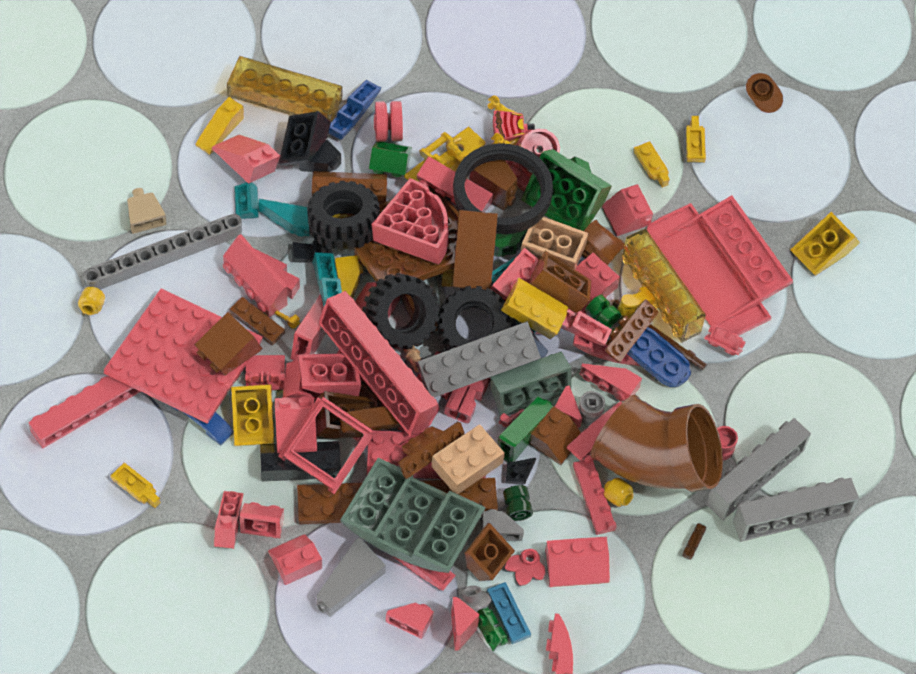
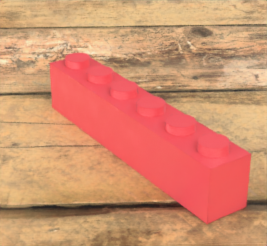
M105 376L98 383L85 387L77 395L68 397L63 403L52 406L44 414L33 417L28 422L30 431L43 449L141 391L110 376Z

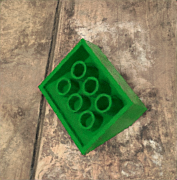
M554 149L542 151L539 158L547 166L553 185L552 200L545 215L556 222L584 231L604 204L612 185ZM532 173L521 200L534 207L540 198L541 188L537 178Z

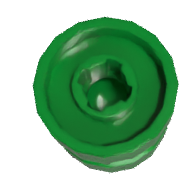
M603 295L595 297L585 309V312L591 318L596 319V321L609 328L621 316V313L613 305L610 306V302Z

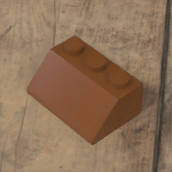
M545 250L531 274L530 284L568 306V309L575 313L581 311L590 301L591 280Z

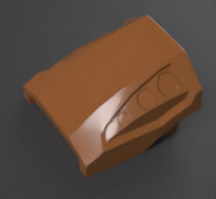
M594 220L584 230V232L588 233V237L581 256L586 259L590 254L594 253L608 266L626 245L599 224L598 220Z

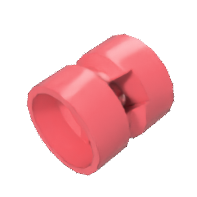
M720 426L717 430L721 441L723 460H727L734 453L738 435L733 428Z

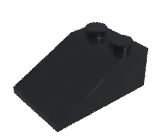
M319 111L289 116L278 165L284 166L310 162L328 138L331 121Z

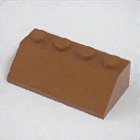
M313 171L312 195L319 191L322 186H328L329 183L353 181L358 185L359 183L363 184L366 188L372 190L373 194L377 196L379 204L386 202L387 174Z

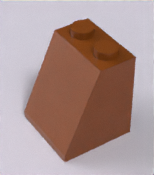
M505 160L483 163L470 173V181L493 194L492 203L504 211L508 206L514 204L516 200L515 193L518 188L516 187L517 177Z
M229 312L194 344L198 349L196 353L204 361L208 359L211 362L210 367L216 373L221 371L224 375H227L263 349L255 337Z

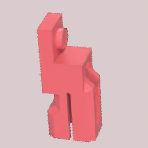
M488 377L453 390L445 406L444 414L456 419L458 413H460L458 421L470 423L476 409L475 399L482 400L491 378Z

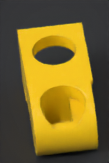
M644 286L639 288L636 294L623 295L618 311L622 316H629L636 311L645 299L652 305H654L656 299L647 287Z

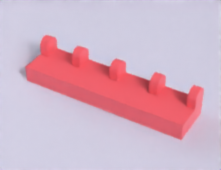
M589 455L585 457V460L573 462V468L596 535L615 531L617 525L613 520L611 508L604 496L605 490L602 488L599 473L596 471L593 462L594 459Z

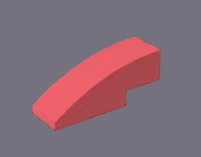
M255 249L286 284L287 297L293 299L300 289V278L287 272V264Z

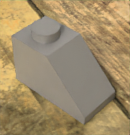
M490 509L483 512L482 530L487 523H490L506 541L523 540L524 529L503 511Z

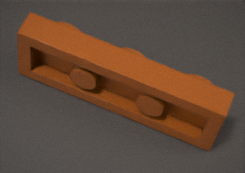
M241 297L229 309L233 316L256 334L263 336V339L272 346L285 334L284 328L244 297Z

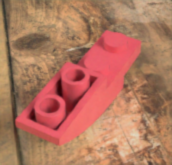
M555 613L554 620L549 621L548 632H552L551 639H547L546 651H550L549 659H553L552 671L555 674H573V651L569 633L560 614Z

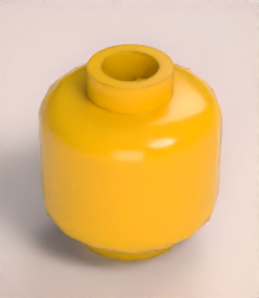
M86 287L81 292L78 307L84 314H98L104 305L105 294L97 287Z
M621 478L609 480L604 486L605 498L617 507L627 506L634 497L632 486Z

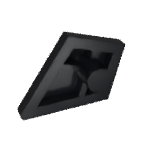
M536 458L507 463L506 483L526 484Z

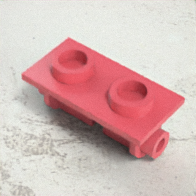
M711 325L708 331L710 333L704 337L710 345L720 346L730 355H739L746 343L743 341V338L733 333H730L729 338H726L725 336L728 331L717 325Z

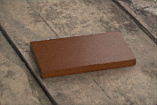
M459 210L452 287L465 288V286H471V288H476V286H482L484 290L491 288L498 214Z

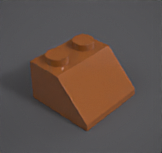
M553 406L531 433L529 444L559 465H562L571 454L567 446L581 432L568 415Z
M487 523L465 552L467 568L479 581H491L496 577L515 550L490 523Z

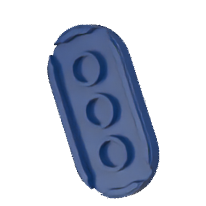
M649 327L646 328L627 353L635 362L666 386L679 387L691 375L690 364L686 357Z

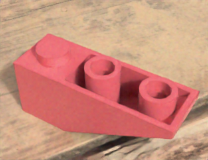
M582 363L579 373L584 380L591 381L602 391H607L614 395L619 401H625L630 396L635 395L642 381L641 377L626 368Z
M224 491L215 525L214 547L234 549L244 493Z

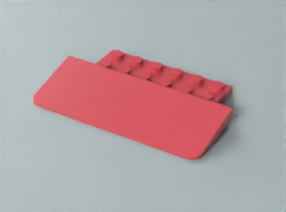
M732 195L701 214H698L690 203L662 216L647 227V235L709 325H717L727 330L726 338H729L730 333L739 336L770 321L771 316L761 302L793 283L790 275Z

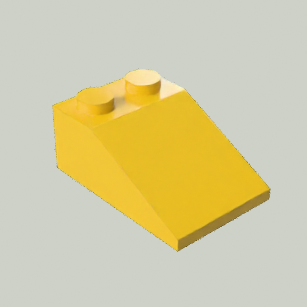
M830 212L790 250L816 276L847 256L860 242Z
M272 385L231 387L234 445L274 444Z

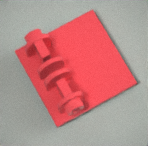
M254 355L250 358L246 365V386L272 385V390L284 389L285 355Z

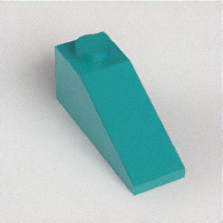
M259 198L258 208L260 213L291 234L300 237H310L307 207Z

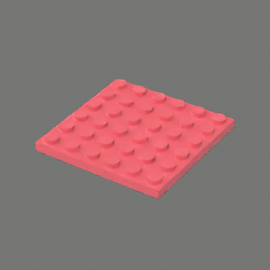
M161 288L104 368V374L208 424L249 360L227 375H224L221 371L216 373L210 367L211 362L208 359L204 361L196 353L198 349L194 344L222 317ZM248 330L260 344L263 336Z

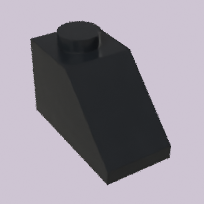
M327 139L310 162L299 163V170L303 172H330L336 170L341 165V153Z

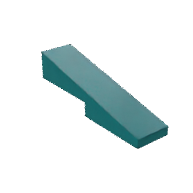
M315 253L312 263L323 306H325L328 298L342 293L341 282L337 278L334 253Z

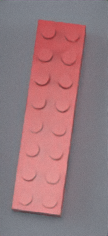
M346 291L328 298L318 321L319 325L409 436L428 428L438 406L435 398L425 389L423 383L416 378L412 370L403 362L400 355L394 351L389 342L384 339L377 327L371 323L366 314L357 306L354 299Z

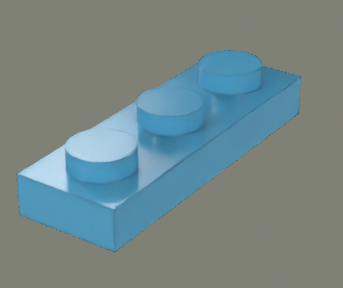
M506 582L487 589V593L491 597V602L511 643L515 644L530 638L531 632Z

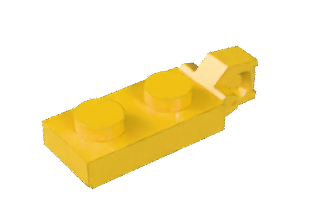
M691 116L690 125L686 126L687 162L705 163L706 160L705 128L699 126V116Z
M649 141L634 147V154L650 179H657L662 188L668 186L670 181L668 169L652 143Z
M123 463L110 476L115 483L143 504L148 502L154 508L161 503L160 497L155 494L156 490L153 485L126 463Z

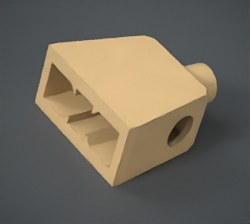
M142 188L134 189L132 191L133 197L127 199L132 234L167 225L165 212L154 193L144 194Z

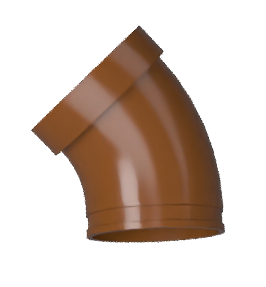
M632 395L608 419L591 450V457L599 461L605 468L629 481L648 487L687 489L690 492L715 488L719 484L722 475L723 456L719 433L711 414L701 404L677 407L672 412L655 408L646 401L641 400L639 396Z

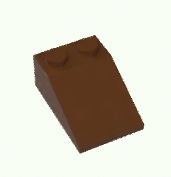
M324 391L317 397L320 399L326 398L345 412L377 407V399L327 391ZM324 407L315 417L316 436L338 439L364 436L362 433H343L340 418Z

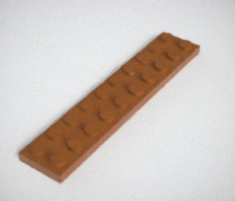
M481 478L458 494L484 506V511L490 509L498 511L495 478ZM419 480L447 494L449 491L453 492L443 480ZM342 483L335 494L328 491L329 487L324 484L297 485L299 525L341 523L342 516L362 483Z

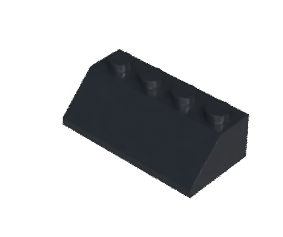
M339 441L317 442L316 452H296L333 478L341 470ZM260 444L262 482L316 479L286 459L284 461L279 458L280 453H277V444Z

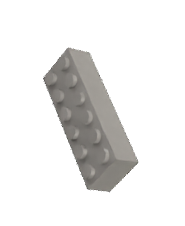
M527 321L415 363L425 389L431 396L437 397L535 361L541 357Z
M795 418L790 422L785 421L779 427V431L776 434L774 432L771 433L763 445L758 444L752 450V454L749 457L744 456L738 462L736 468L731 467L725 473V477L708 494L709 498L706 505L724 521L738 508L741 502L748 500L805 451L811 433Z
M838 478L833 482H821L809 488L800 487L793 492L783 491L776 496L770 497L767 495L759 498V500L743 501L738 505L733 523L740 542L850 516L857 505L859 496L852 478Z

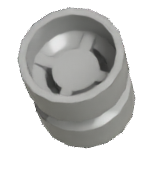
M589 391L582 395L578 409L582 416L583 424L590 426L603 415L605 399L600 393Z

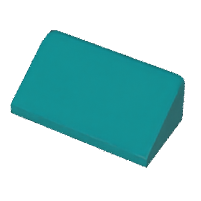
M245 182L235 186V213L241 219L259 218L258 188L253 182L249 184Z

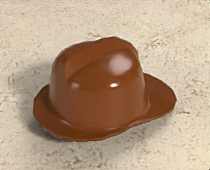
M756 73L747 80L746 91L761 111L773 113L782 106L783 94L769 75Z

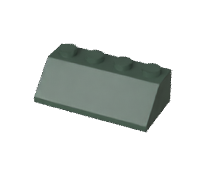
M562 351L490 377L491 391L499 415L501 416L503 413L510 415L521 409L524 410L538 396L546 400L561 396L566 386L570 385L571 388V366Z

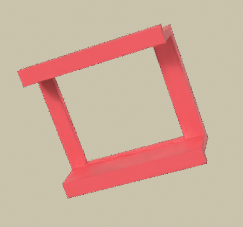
M317 398L278 457L284 461L286 459L329 487L328 491L335 494L374 436L371 434L373 430L326 398ZM322 407L364 435L335 479L293 451Z

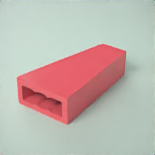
M321 294L295 331L291 359L294 361L298 359V355L315 354L326 334L318 323L324 308Z

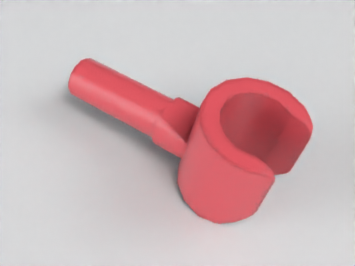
M521 409L511 416L503 413L498 423L507 428L524 410Z

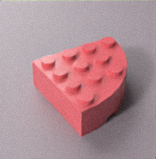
M410 178L372 223L373 241L438 265L446 254L449 245V228L445 206L436 194L434 195L429 191L427 186Z

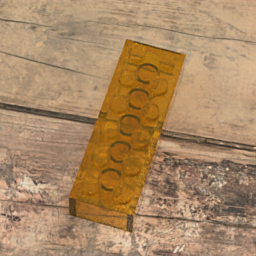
M239 56L227 82V96L288 115L319 111L332 122L343 99V86Z
M646 228L627 236L622 260L632 270L633 277L639 280L642 287L646 286L656 300L653 306L659 309L662 319L670 325L673 335L683 343L701 334L706 314Z

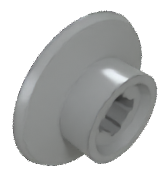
M479 586L465 587L462 589L461 595L458 596L460 600L475 611L485 608L491 602L490 595L482 591Z

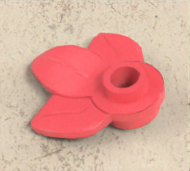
M526 549L521 555L511 556L505 565V570L515 572L516 581L520 586L528 584L533 577L537 580H542L545 575V567L540 562L538 552L534 549ZM531 557L533 561L529 562L526 558Z

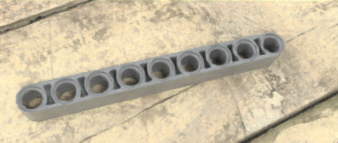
M230 214L92 266L84 271L85 287H97L101 290L237 238L238 235L242 234L241 217L237 214Z

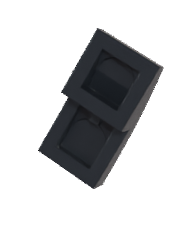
M313 240L311 244L293 242L291 245L292 262L309 263L313 261L315 253H332L331 249H328L326 245L322 246L316 240Z

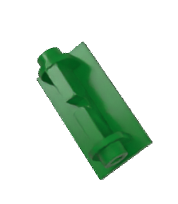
M488 607L478 610V627L492 651H495L499 644L501 646L507 644L508 636L501 626L494 627L499 622L493 611L489 610Z

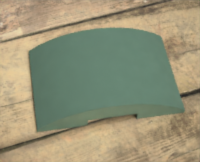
M377 458L340 522L368 543L398 559L425 569L449 573L483 514L485 507L454 492L449 491L447 494L413 478V475L406 479L400 467Z

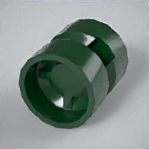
M514 485L503 491L504 502L508 505L506 512L512 520L522 521L533 515L527 486Z

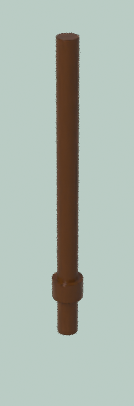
M616 299L612 305L618 309L620 301ZM649 324V328L653 329L682 353L689 363L692 362L701 370L706 368L707 364L696 357L693 351L685 349L655 326Z

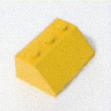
M518 278L501 311L521 323L528 321L531 329L551 340L558 334L566 318L568 306Z

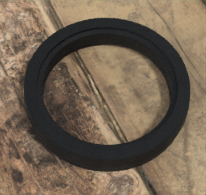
M504 143L486 145L469 153L459 164L453 181V195L458 210L482 212L467 197L465 191L466 179L476 167L483 163L494 160H508L523 165L535 175L540 184L541 195L534 207L524 214L508 218L497 217L496 234L522 232L533 227L545 216L552 200L553 185L547 166L537 155L523 147Z

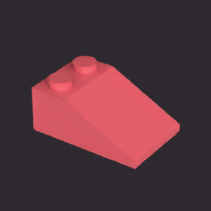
M242 135L234 136L212 146V150L248 184L275 172L280 155L270 145Z
M594 253L584 259L575 269L591 280L590 301L581 310L584 314H587L585 309L595 297L603 295L606 298L618 288L620 276Z
M344 354L298 355L303 389L320 394L327 391L359 396L361 387L360 374Z
M283 397L275 399L277 453H281L313 406L314 397ZM315 419L293 451H317Z

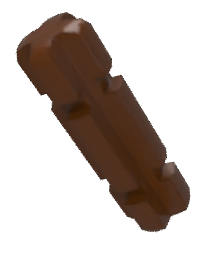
M701 523L696 524L694 532L683 551L682 556L688 560L693 558L706 531L705 525Z

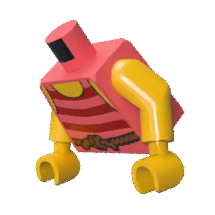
M493 95L488 99L490 101L488 108H495L493 112L494 135L491 137V140H494L493 144L516 145L521 136L531 130H535L534 123L524 124L523 114L505 107L500 103L497 96Z

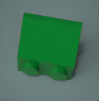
M375 142L371 151L369 169L378 174L388 172L395 177L406 175L412 147L388 142Z

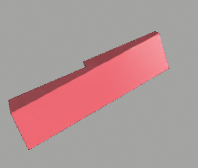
M567 309L566 318L561 326L562 329L601 346L606 344L612 331L609 327L583 312L578 311L575 313L570 309Z

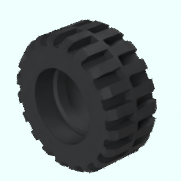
M339 181V183H329L328 186L324 185L312 195L308 202L309 231L314 240L318 241L322 246L326 245L331 250L335 248L338 251H343V249L350 251L356 247L361 248L365 243L368 244L373 240L372 223L380 215L378 198L365 185L360 183L358 185L353 181ZM340 213L355 214L352 217L343 219L332 217Z
M396 273L395 276L390 274L385 276V280L379 279L376 281L377 286H371L368 290L371 292L369 297L365 296L366 307H362V311L366 314L367 318L377 327L390 346L395 349L401 350L404 348L407 350L412 349L413 345L416 347L422 345V340L427 341L431 337L429 333L436 330L437 327L434 325L436 321L439 322L440 318L437 315V311H440V305L435 302L438 301V297L435 293H432L433 289L431 286L425 284V281L402 273ZM408 294L414 302L413 317L407 325L395 329L388 320L389 306L399 295Z
M465 286L464 290L459 288L454 291L453 295H449L446 298L445 303H442L440 307V312L438 313L440 318L439 322H437L438 335L446 350L475 341L462 337L456 329V319L465 309L479 308L490 315L492 329L487 336L510 328L511 317L501 311L505 302H502L498 294H493V290L489 288L484 290L482 286H476V288Z

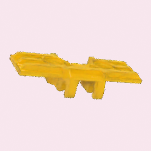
M469 126L453 138L448 133L443 132L441 137L425 149L419 150L424 160L407 172L404 177L407 180L411 178L419 182L417 174L428 156L456 172L461 161L472 151L483 147L486 142ZM446 143L447 151L441 156L430 154ZM458 147H462L464 151L461 152Z

